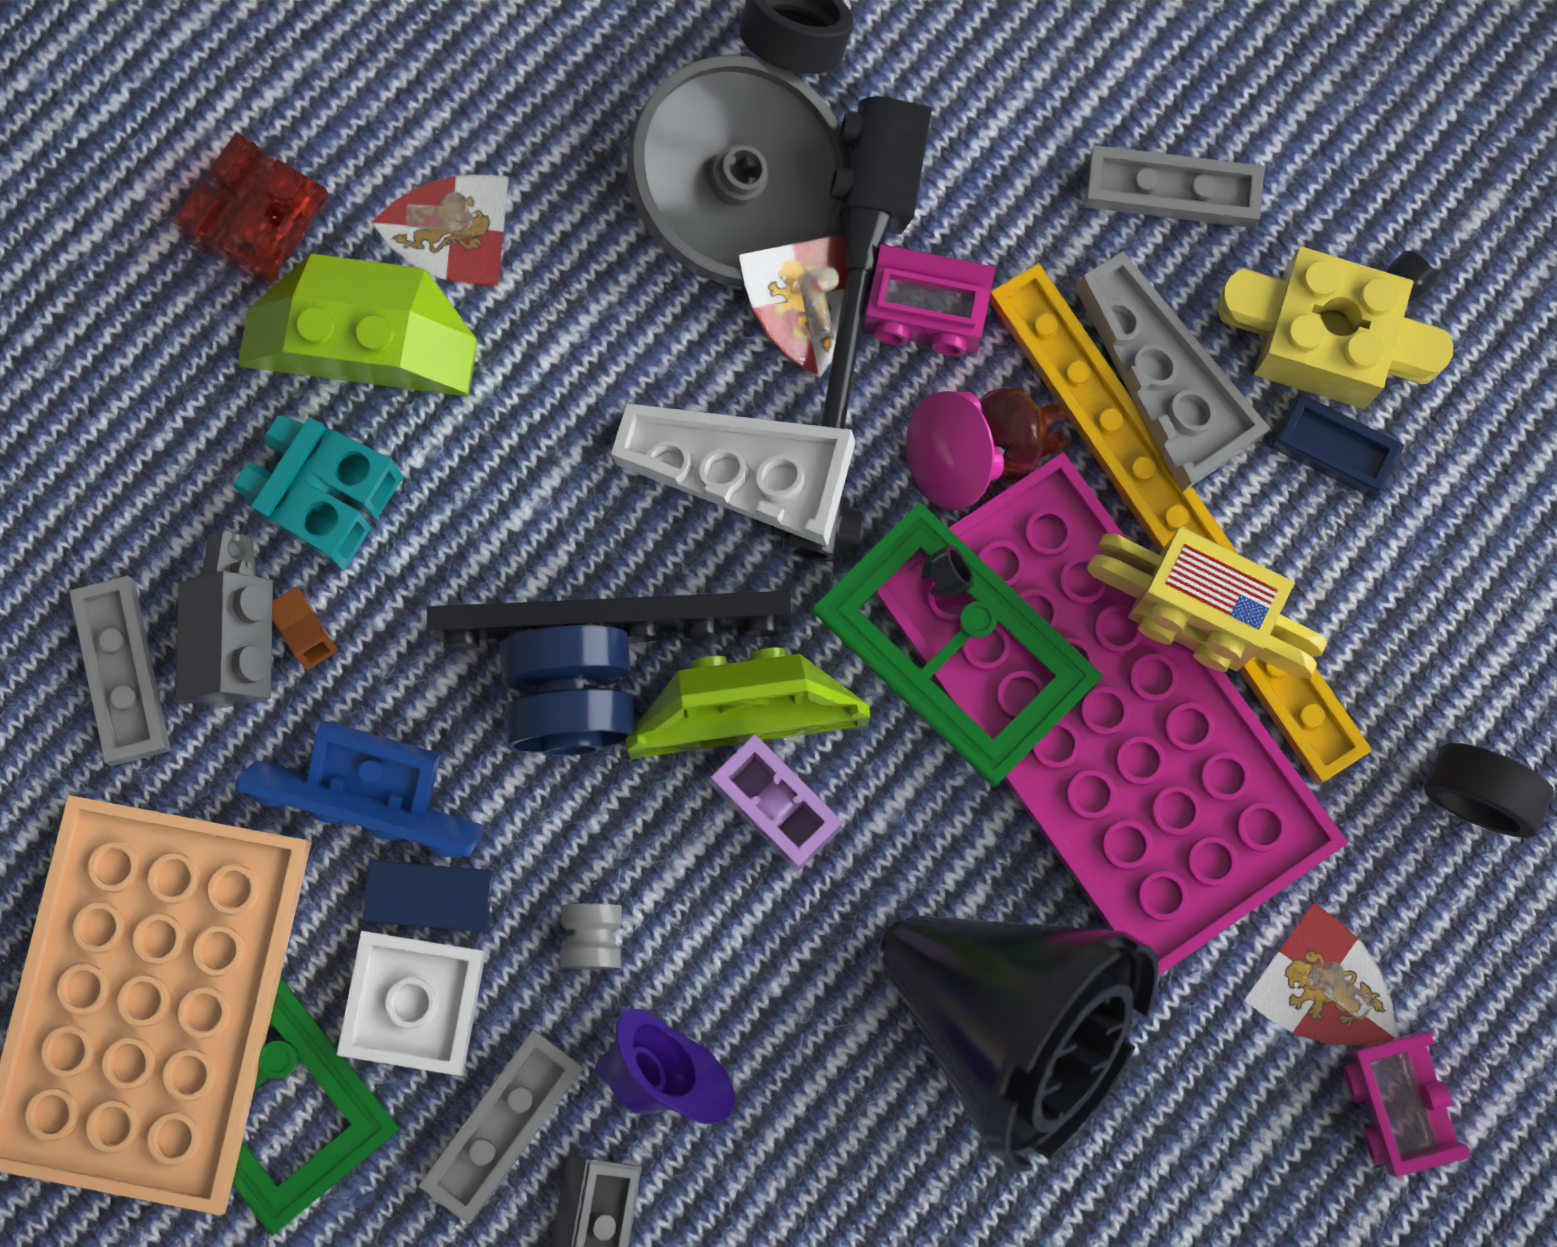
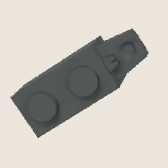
M225 531L209 535L202 576L178 583L176 702L228 708L271 699L273 580L256 576L253 539L250 536Z

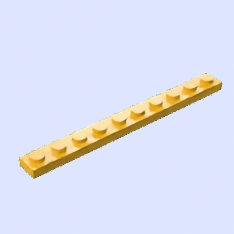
M1038 263L992 290L989 302L1158 552L1162 551L1181 526L1238 554L1193 487L1191 486L1181 493L1133 399L1042 266ZM1253 657L1239 669L1316 785L1325 782L1373 751L1317 668H1315L1311 678H1298Z

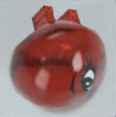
M998 387L979 398L981 412L990 427L994 446L1001 451L1004 458L1002 478L1017 483L1035 470L1041 457L1070 447L1069 438L1059 431L1046 436V432L1052 423L1066 419L1065 411L1053 403L1039 408L1017 387Z

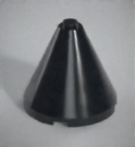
M913 915L904 921L898 920L893 923L885 933L881 943V950L884 952L883 966L987 1150L994 1157L1018 1172L1031 1170L1033 1164L1024 1157L1034 1151L1051 1160L1078 1135L1097 1112L1118 1081L1136 1046L1124 1040L1132 1013L1136 1010L1144 1016L1150 1014L1158 984L1159 964L1155 951L1147 944L1123 931Z

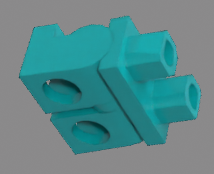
M281 415L277 416L266 433L264 442L270 449L283 456L273 473L253 462L249 463L234 482V488L252 504L251 507L266 523L314 550L325 560L345 571L372 527L359 511L341 502L340 499L342 498L350 502L358 510L377 520L404 476L391 458L341 433L326 428L311 417H308L303 424Z

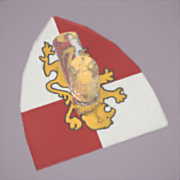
M467 175L451 176L430 182L396 199L371 223L388 245L415 267L425 268L428 273L445 280L467 284L499 286L509 178L508 176Z
M844 234L739 255L744 284L753 311L769 338L790 360L815 376L821 377L833 358L847 276L844 268Z
M1312 903L1244 1001L1267 1019L1293 1034L1325 1044L1362 1046L1397 1038L1393 1003L1381 970L1364 944L1350 930L1316 903Z

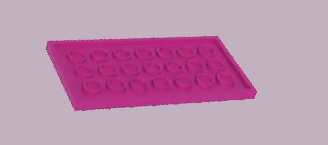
M1064 452L948 528L1103 675L1003 779L1110 931L1126 932L1155 951L1159 964V976L1348 844L1346 838L1224 672L1213 670L1201 664L1193 657L1194 650L1174 640L1172 644L1167 645L1154 641L1138 630L1140 624L1128 618L1137 598L1096 579L1088 572L1087 566L1092 556L1102 555L1098 550V544L1104 534L1113 533L1124 538L1126 537ZM920 548L874 595L925 666L961 630L960 615L965 606L975 600L966 591L951 598H941L932 595L929 590L936 585L932 577L930 576L924 580L921 577L922 568L929 556ZM997 622L989 636L983 639L970 638L932 678L938 687L994 740L1055 676Z

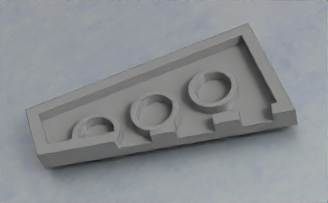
M1124 251L1082 276L1074 288L1181 493L1260 440L1271 429Z

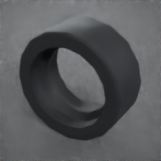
M747 0L739 29L740 38L746 47L762 60L781 69L801 74H822L834 70L842 61L854 24L853 14L842 0Z
M1447 743L1441 746L1423 786L1425 794L1450 813L1488 830L1521 838L1537 835L1554 796L1553 786L1543 776L1529 767L1507 756L1465 743Z

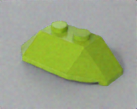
M310 254L248 308L238 364L240 367L469 397L478 341L425 268Z
M785 648L757 650L750 653V661L728 664L725 656H708L692 660L690 662L691 669L679 670L635 726V735L627 736L626 745L630 758L638 759L745 744L754 734L762 741L868 727L871 717L870 709L866 702L801 654L786 655Z

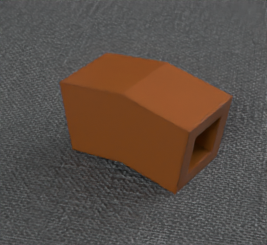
M297 586L273 600L272 619L294 656L307 671L339 651L308 599Z

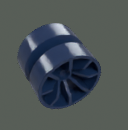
M561 626L522 632L509 636L499 643L502 685L521 692L535 693L518 698L504 706L506 743L509 750L523 753H542L545 756H575L594 753L606 747L626 743L628 735H635L633 696L614 689L600 688L617 683L631 674L627 632L607 626Z

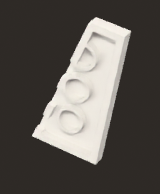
M626 404L611 455L619 467L828 547L855 446V439L852 430Z

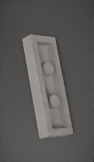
M1093 145L1089 159L1084 207L1255 228L1260 220L1265 166Z
M127 575L69 590L104 763L115 766L171 751L135 580Z
M532 1030L418 1187L465 1223L471 1224L585 1067L539 1032Z

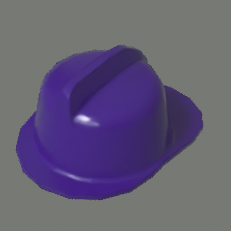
M632 1008L620 1015L616 1023V1040L610 1045L609 1050L598 1059L595 1072L597 1076L609 1085L615 1098L626 1109L639 1115H653L672 1109L680 1115L701 1124H718L730 1116L735 1105L734 1087L726 1070L710 1052L698 1043L670 1028L646 1010Z

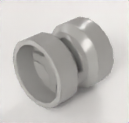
M613 904L561 905L560 924L567 931H571V936L566 937V943L560 948L559 968L582 970L621 969V949L615 944L616 937L612 936V932L622 925V906Z

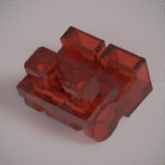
M236 131L207 172L214 187L202 180L174 219L173 224L185 243L226 265L229 264L251 279L263 285L271 286L279 274V266L284 259L289 260L311 228L310 221L316 213L320 214L328 203L329 194L324 186L282 161L274 160L260 151L256 143Z

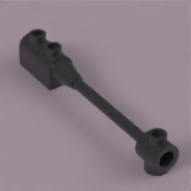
M874 96L862 99L858 104L857 111L848 109L845 111L839 134V144L851 147L848 166L836 165L831 181L829 198L842 201L840 215L843 218L844 268L847 276L821 422L823 427L840 429L845 427L869 280L875 272L880 244L884 243L886 233L890 232L901 235L914 218L932 107L890 97ZM841 496L828 547L774 526L771 527V534L784 537L782 551L789 555L814 561H839L841 555L852 557L856 551L862 526V511L849 508L850 500Z

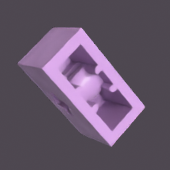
M756 734L711 776L712 787L797 873L841 830L843 821Z

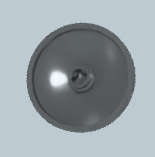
M740 55L715 56L698 60L682 67L662 82L647 100L638 114L629 139L627 152L628 181L639 216L654 240L666 253L688 270L704 278L726 285L745 287L739 255L840 235L843 229V218L840 215L842 201L830 199L829 193L835 167L837 164L848 166L850 149L849 146L839 144L841 126L827 103L814 89L795 74L754 57Z

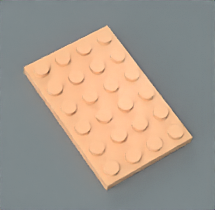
M68 795L0 1059V1172L217 1215L226 1213L258 1076L259 1057L267 1037L311 842L304 839Z

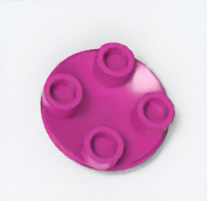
M942 391L928 396L917 406L910 419L906 436L907 461L915 484L930 502L943 509L958 510L971 506L984 494L990 481L997 480L1004 469L1003 455L994 446L992 433L986 418L981 412L979 399L971 392Z

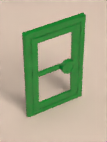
M921 502L811 609L838 638L993 788L1103 677L1086 658ZM951 544L960 551L971 569L974 586L966 590V592L975 601L965 606L960 615L961 630L922 669H919L858 609L920 548L930 557L936 551ZM998 622L1042 663L1055 678L993 740L930 678L970 638L983 639L989 636Z
M280 977L270 1022L285 1041L270 1042L261 1050L259 1057L260 1069L254 1090L268 1078L282 1079L290 1076L297 1068L299 1058L351 1125L279 1186H277L242 1140L232 1186L272 1237L401 1129L348 1060L343 1056H337V1046L282 977Z

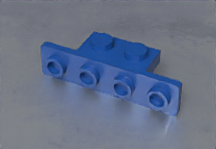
M324 721L317 728L308 774L257 760L237 776L235 790L252 795L253 800L262 805L271 807L288 805L306 810L318 821L330 824L347 822L368 828L371 835L390 841L406 839L424 844L430 852L443 857L469 856L481 841L485 826L429 809L441 753L329 721Z

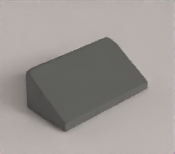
M568 1155L565 1161L550 1247H628L642 1167Z

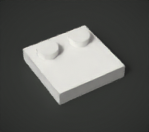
M361 931L337 1056L463 1076L486 952Z

